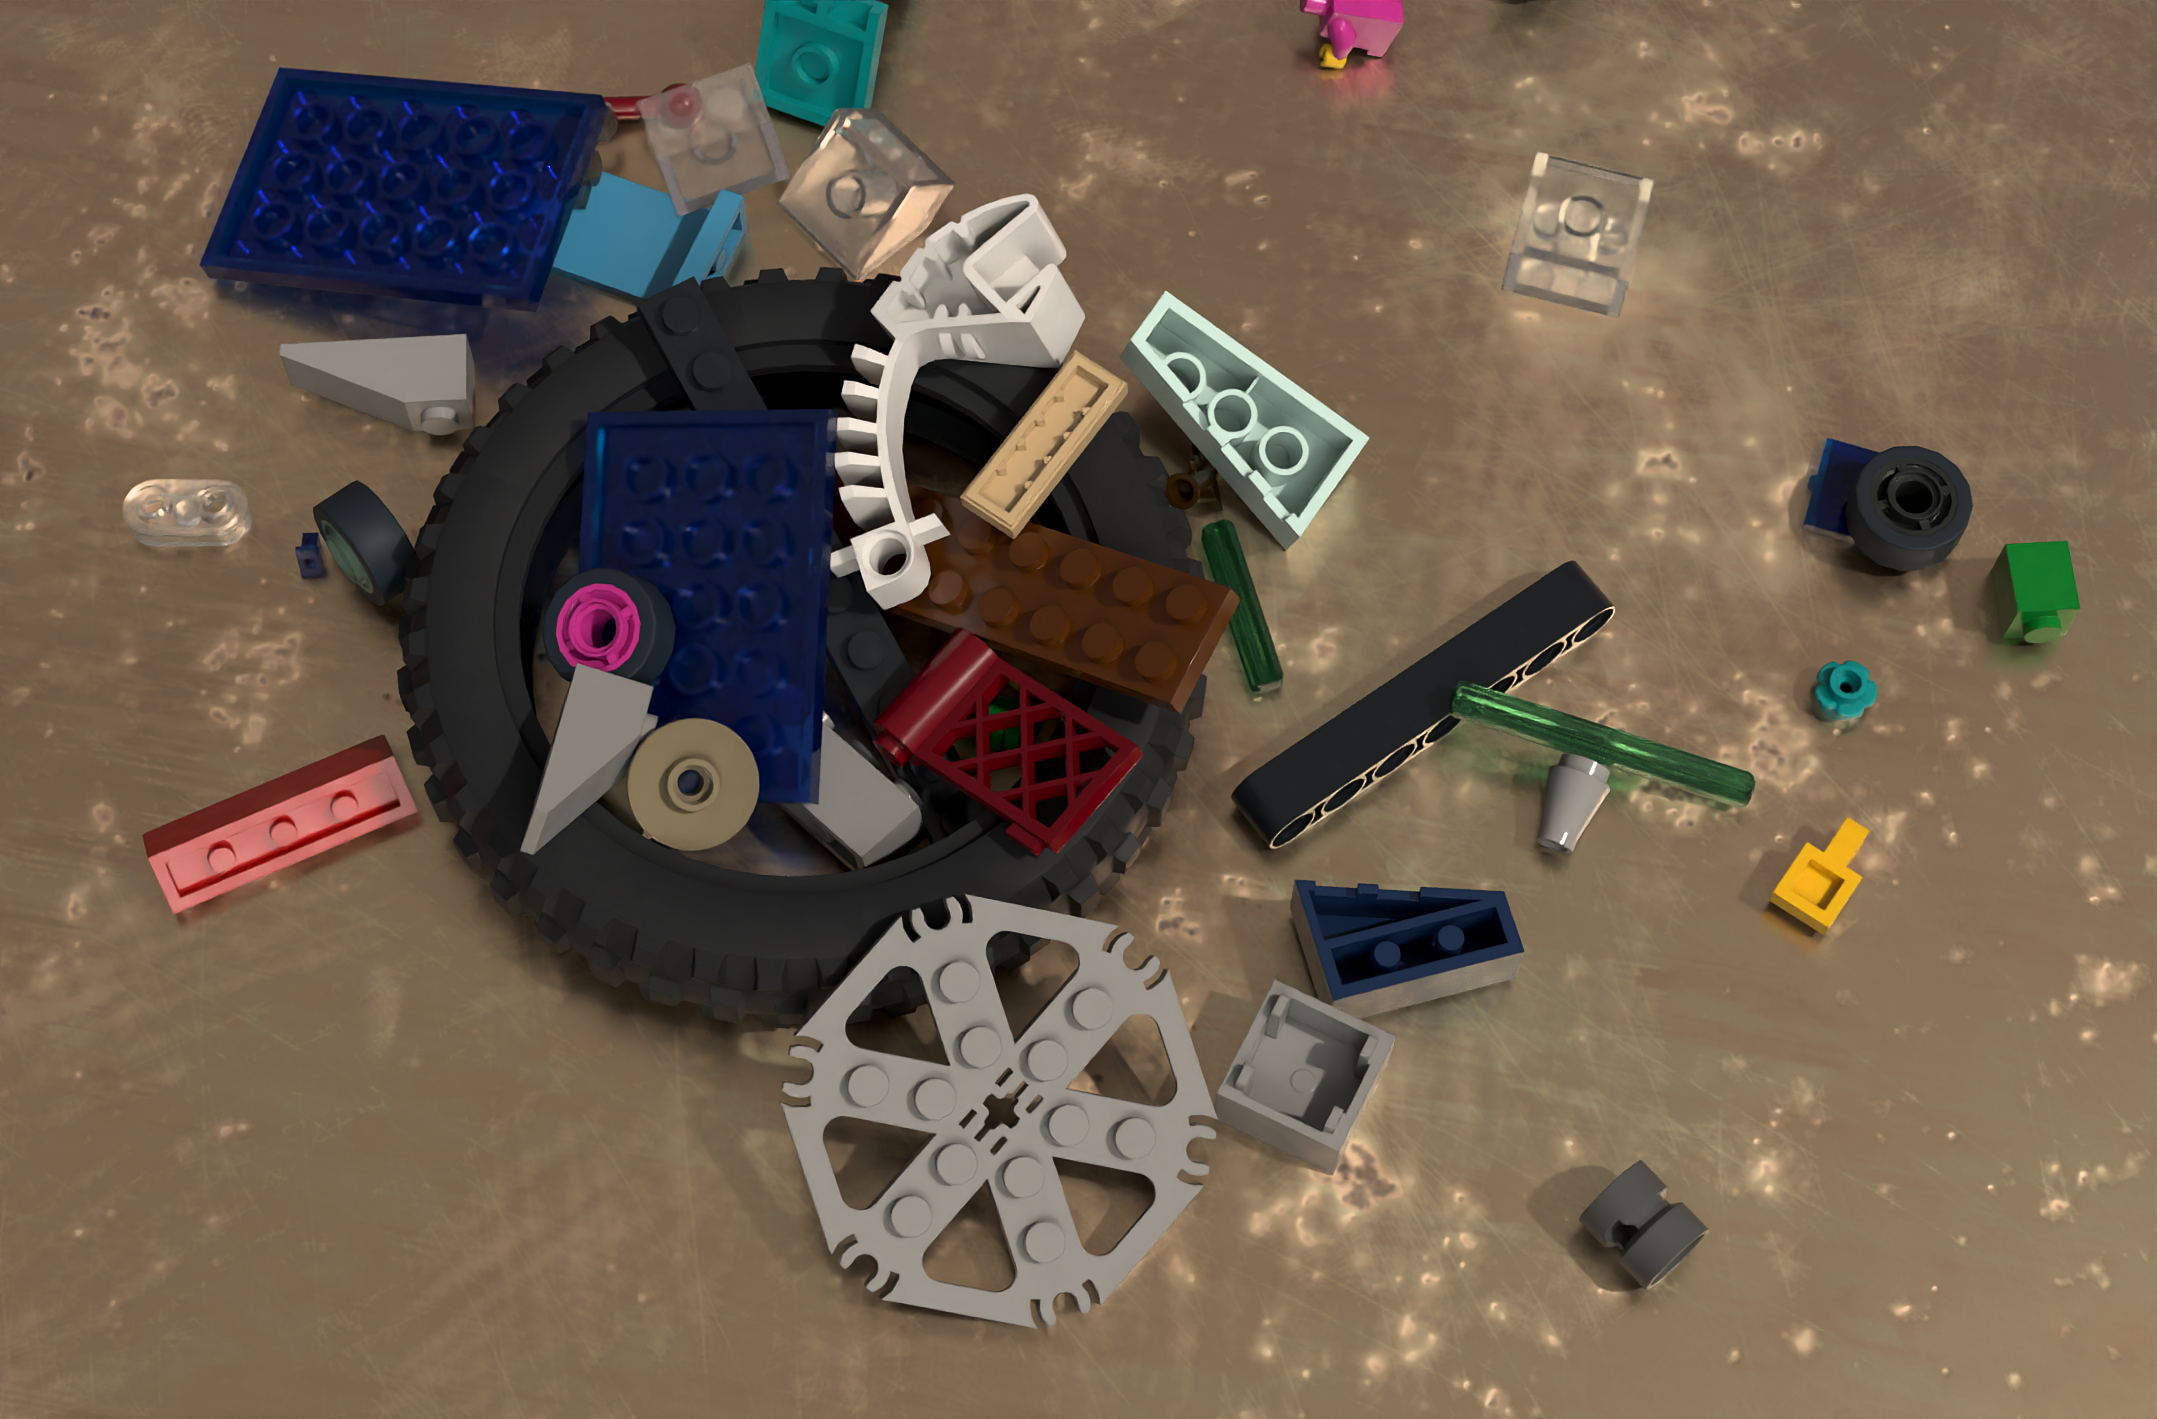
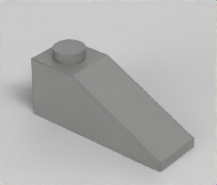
M466 334L280 344V357L290 383L295 387L413 432L425 431L433 435H447L455 432L457 429L475 428V363Z
M577 663L561 708L520 851L532 855L535 854L625 777L634 751L656 728L658 716L647 713L653 686Z

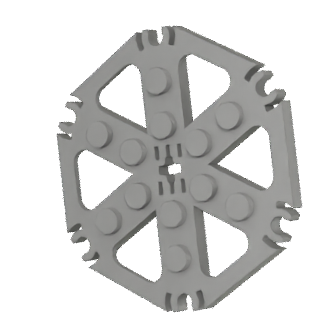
M962 894L968 903L970 917L969 923L962 922L963 912L959 902L953 896L943 898L944 907L948 914L944 926L939 929H931L926 925L924 915L919 907L910 909L909 921L913 931L918 935L917 938L911 941L903 929L902 915H898L793 1034L794 1036H808L820 1041L822 1044L817 1051L810 1046L802 1044L789 1046L788 1055L808 1060L812 1067V1073L810 1078L803 1083L782 1081L780 1089L792 1097H808L809 1104L789 1105L780 1101L830 1254L832 1255L841 1241L853 1234L856 1240L846 1244L840 1251L838 1263L846 1269L859 1255L868 1254L875 1258L876 1268L873 1274L864 1282L868 1290L874 1292L880 1289L888 1281L892 1271L897 1273L891 1286L879 1295L882 1300L1037 1329L1031 1318L1030 1310L1031 1299H1036L1039 1316L1051 1326L1056 1324L1055 1314L1052 1311V1302L1058 1294L1064 1292L1071 1293L1078 1311L1082 1314L1090 1312L1091 1301L1088 1292L1082 1287V1284L1089 1279L1095 1290L1096 1303L1101 1306L1205 1186L1201 1183L1184 1182L1178 1179L1177 1175L1180 1170L1195 1176L1209 1173L1210 1166L1198 1161H1191L1188 1158L1186 1147L1196 1137L1215 1139L1217 1132L1202 1123H1189V1117L1192 1115H1207L1217 1119L1169 970L1163 969L1158 980L1146 988L1143 981L1151 978L1157 972L1161 961L1156 956L1150 955L1141 966L1136 969H1129L1123 962V952L1135 938L1129 932H1123L1115 936L1106 952L1102 950V946L1109 933L1119 925ZM1012 931L1069 944L1077 953L1078 967L1018 1036L1013 1039L986 957L988 941L998 932ZM898 966H908L918 973L947 1064L857 1047L848 1040L845 1032L848 1017L891 969ZM1135 1014H1146L1155 1021L1176 1084L1174 1095L1167 1103L1155 1106L1067 1088L1127 1018ZM1009 1068L1008 1073L996 1084L995 1082ZM1024 1082L1025 1084L1013 1096L1015 1100L1010 1107V1110L1016 1116L1014 1122L1007 1126L998 1121L991 1128L987 1126L979 1137L975 1139L974 1137L984 1127V1120L989 1114L987 1107L983 1105L985 1099L990 1094L1002 1099L1008 1093L1012 1094ZM1040 1095L1042 1098L1030 1112H1027L1025 1109ZM971 1109H973L974 1112L960 1126L959 1123L971 1111ZM839 1116H848L932 1133L867 1208L855 1209L843 1201L823 1143V1131L832 1119ZM1003 1136L1005 1141L992 1154L990 1152L991 1148ZM1052 1156L1140 1173L1147 1176L1152 1182L1154 1197L1151 1204L1109 1252L1094 1255L1088 1253L1082 1247ZM986 1181L1016 1271L1012 1283L1003 1290L989 1291L931 1279L926 1275L922 1266L925 1250Z

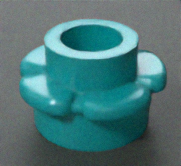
M1851 660L1845 661L1843 664L1830 662L1819 670L1816 676L1819 683L1814 689V694L1818 706L1827 716L1836 720H1850L1861 716L1865 707H1871L1877 697V686L1875 682L1870 681L1868 678L1869 671L1860 663ZM1840 685H1849L1851 692H1843L1840 689Z

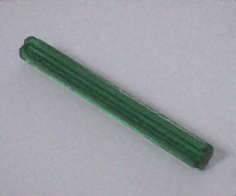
M1465 680L1457 683L1450 698V714L1455 718L1564 753L1583 756L1599 764L1739 809L1745 808L1754 793L1756 781L1754 776L1748 771Z

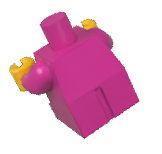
M1300 0V11L1319 15L1320 35L1329 38L1331 44L1325 43L1320 49V57L1324 58L1323 61H1320V65L1324 67L1342 70L1346 64L1347 55L1353 47L1366 49L1367 55L1382 57L1404 24L1402 0Z

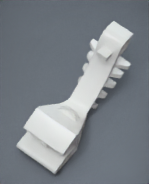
M1024 193L985 204L962 215L960 223L957 224L951 221L930 235L925 240V247H918L900 271L902 280L900 282L892 281L870 311L886 334L894 341L889 355H884L858 344L854 346L851 359L855 369L871 384L879 385V389L859 382L844 380L841 396L848 410L858 419L850 417L835 419L834 432L848 452L834 453L835 469L845 487L838 488L842 502L853 521L867 533L850 539L851 546L830 553L829 569L838 578L860 570L867 592L884 610L912 600L923 592L928 585L931 575L930 563L924 545L951 535L935 513L915 520L905 479L902 452L904 417L911 385L918 369L928 362L941 359L1039 368H1059L1085 319L1084 311L1057 267L1065 259L1066 249L1034 195ZM897 554H906L905 564L899 571L891 575H883L884 565L891 557Z

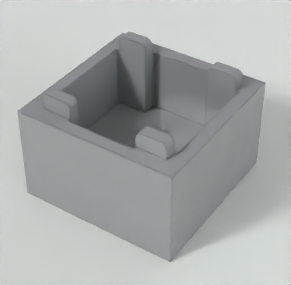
M1274 979L1217 1091L1214 1107L1217 1119L1334 1175L1389 1063L1396 1036Z

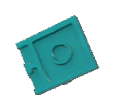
M765 0L751 101L860 138L868 128L889 5L876 0Z

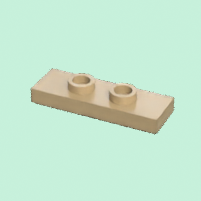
M1075 350L960 496L962 506L1012 539H1015L1128 394L1127 383Z

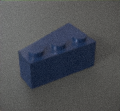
M1311 880L1294 881L1290 911L1318 999L1358 1019L1516 978L1525 951L1504 891L1420 887L1419 891L1378 889V884L1357 883V888L1316 886V881Z

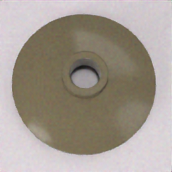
M703 718L675 720L653 731L637 748L627 773L626 788L628 802L639 825L658 842L668 847L685 851L710 849L736 835L747 823L754 811L759 794L757 764L747 744L728 727ZM686 770H695L700 779L698 787L691 793H681L677 784L679 776Z

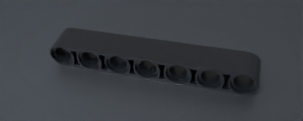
M1571 560L1560 565L1255 770L1233 791L1231 795L1232 801L1270 849H1276L1287 844L1590 638L1611 619L1616 611V607L1576 561Z

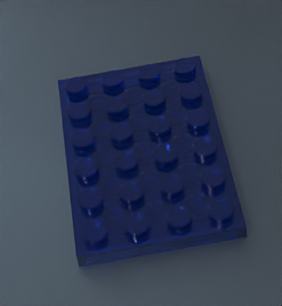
M279 67L199 265L207 276L212 279L536 312L609 108L602 95Z
M829 409L587 412L578 573L593 568L619 569L636 575L656 586L671 607L676 627L673 652L662 673L649 684V686H653V691L647 713L658 716L655 730L669 722L684 718H703L718 722L740 736L755 758L759 773V794L756 803L819 805L838 414ZM614 618L610 619L603 628L602 641L604 646H607L615 636L616 623ZM695 770L684 771L679 776L677 783L681 793H691L696 790L700 781L699 775Z

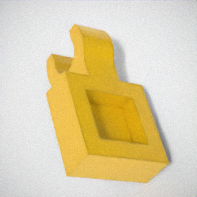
M1847 817L1824 852L1806 842L1773 891L1769 901L1825 936L1863 878L1849 869L1848 865L1862 846L1870 830Z

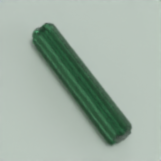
M1226 519L1208 523L1202 528L1201 541L1215 583L1232 588L1241 600L1229 621V626L1250 689L1255 693L1275 690L1282 685L1284 673L1234 524Z

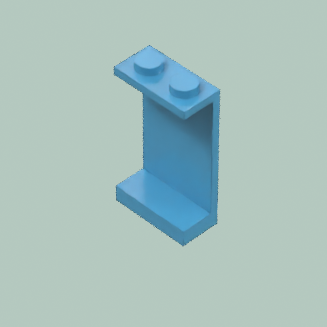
M547 127L544 128L535 147L529 146L524 151L518 166V179L510 194L504 193L500 196L492 215V226L496 229L503 255L638 303L693 276L699 286L702 280L724 276L748 229L744 196L721 188L712 208L709 209L566 159L561 155L556 130Z

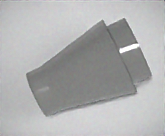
M1568 753L1561 755L1558 765L1550 766L1541 827L1536 838L1539 844L1559 853H1573L1581 834L1610 792V787L1606 784L1610 772L1606 767L1586 757Z

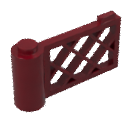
M957 627L871 724L878 734L872 742L878 751L889 761L901 768L907 761L918 767L921 765L925 766L1010 823L1011 825L1005 831L1008 837L1037 857L1045 847L1057 855L1143 757V753L1137 744L1002 660L981 639L961 627ZM1006 684L1020 692L1019 709L989 715V703ZM1059 717L1065 720V738L1034 744L1033 723ZM1020 726V748L990 754L991 732ZM1078 729L1084 732V734L1078 735ZM976 736L977 757L951 763L942 757L956 740ZM1107 747L1115 752L1101 770L1080 774L1079 752ZM1066 755L1067 777L1035 784V762ZM1021 765L1022 787L1000 792L991 790V771ZM972 775H977V780L974 779V778L971 777V776H972ZM1064 795L1068 796V808L1050 828L1036 820V801ZM1022 805L1023 811L1016 806Z

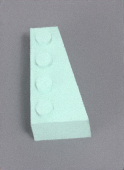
M1167 291L1161 296L1120 355L1122 361L1285 550L1301 537L1370 438Z

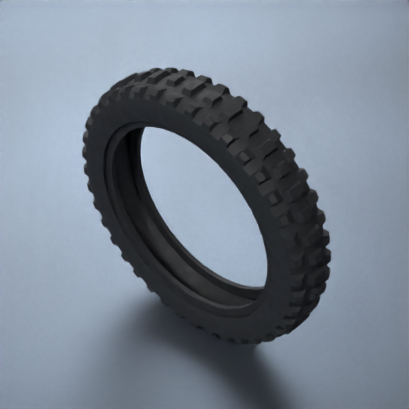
M820 267L816 279L788 280L783 268L760 270L758 279L745 280L743 285L730 287L723 276L701 281V290L773 420L803 417H850L858 419L848 410L841 396L844 380L859 382L879 389V385L871 384L855 369L851 355L855 344L870 348L887 356L889 355L894 341L886 334L870 311L892 281L900 282L902 280L901 276L878 273L875 279L866 278L861 283L848 281L843 268ZM637 312L628 315V321L624 323L609 315L591 325L590 340L576 347L573 352L564 346L556 348L542 359V368L526 380L527 386L519 383L512 384L498 399L499 411L486 426L480 425L473 429L463 443L464 451H461L449 470L450 473L442 476L433 493L436 505L432 506L424 526L420 528L414 547L417 554L410 556L405 575L406 583L402 606L406 613L400 616L398 640L402 648L403 661L406 665L397 670V678L402 704L406 712H409L411 720L415 723L406 732L416 764L430 767L433 773L424 783L427 796L439 821L454 822L459 829L453 842L470 870L485 868L492 876L489 885L495 901L512 918L524 914L531 916L535 920L539 939L559 954L573 948L585 956L589 972L595 978L615 988L628 979L638 985L643 1000L663 1007L667 1005L676 1007L684 1000L698 1004L705 1018L740 1023L746 1013L758 1014L766 1028L789 1029L791 1024H803L808 1016L812 1014L898 915H902L903 929L911 941L917 938L918 935L913 931L909 921L910 909L919 907L924 915L926 925L931 929H939L944 926L948 918L943 898L953 896L959 902L963 912L962 922L969 923L968 903L962 894L1085 918L1099 905V895L1106 896L1120 880V873L1125 874L1138 858L1142 845L1152 831L1151 827H1160L1171 807L1172 791L1178 778L1177 771L1186 770L1194 747V736L1189 733L1190 720L1202 717L1207 687V676L1201 674L1181 714L1076 678L1068 701L1137 744L1143 753V757L1057 855L1045 847L1038 857L1008 837L1005 831L1011 825L1010 823L987 809L976 819L948 837L913 854L877 866L838 874L812 876L760 875L724 869L688 858L656 844L623 824L596 801L535 854L532 855L520 851L551 746L536 715L533 698L532 663L539 618L544 599L556 570L574 539L588 521L621 487L647 467L674 451L706 436ZM941 359L928 362L918 369L911 385L903 431L942 445L982 469L1062 368L1063 361L1059 368H1039L957 359ZM1124 411L1112 413L1032 518L1040 526L1205 579L1202 562L1187 557L1185 549L1191 545L1192 530L1186 514L1181 509L1170 507L1165 496L1167 479L1170 477L1159 457L1144 456L1139 448L1141 429L1131 415ZM1060 718L1049 741L1065 738V720ZM1078 729V735L1084 734V732ZM1107 747L1079 752L1080 774L1101 770L1115 752ZM1066 755L1035 762V784L1067 777ZM1022 776L1010 789L1022 787ZM1064 795L1036 801V820L1050 828L1068 808V796ZM1022 805L1016 806L1023 811ZM1001 931L993 935L986 946V957L994 980L996 966L1001 965L1007 971L1012 972L1030 961V957L1050 944L1051 939L1012 931ZM898 966L891 969L851 1013L846 1021V1025L870 1021L873 1009L883 1007L892 1018L915 1013L917 1007L927 1004L918 973L908 966Z

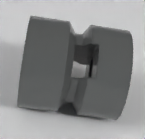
M1639 1160L1618 1176L1596 1197L1580 1216L1579 1221L1605 1248L1618 1246L1622 1250L1619 1263L1645 1290H1648L1688 1256L1703 1240L1710 1229L1683 1202L1670 1204L1666 1200L1669 1187L1643 1160Z

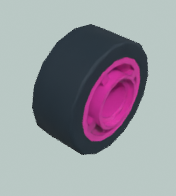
M593 568L573 575L556 590L545 611L542 638L547 659L560 677L568 682H571L576 665L579 663L649 685L662 673L673 652L676 627L671 607L656 586L636 575L619 569ZM614 618L616 623L615 636L607 646H604L602 641L603 628L610 619Z

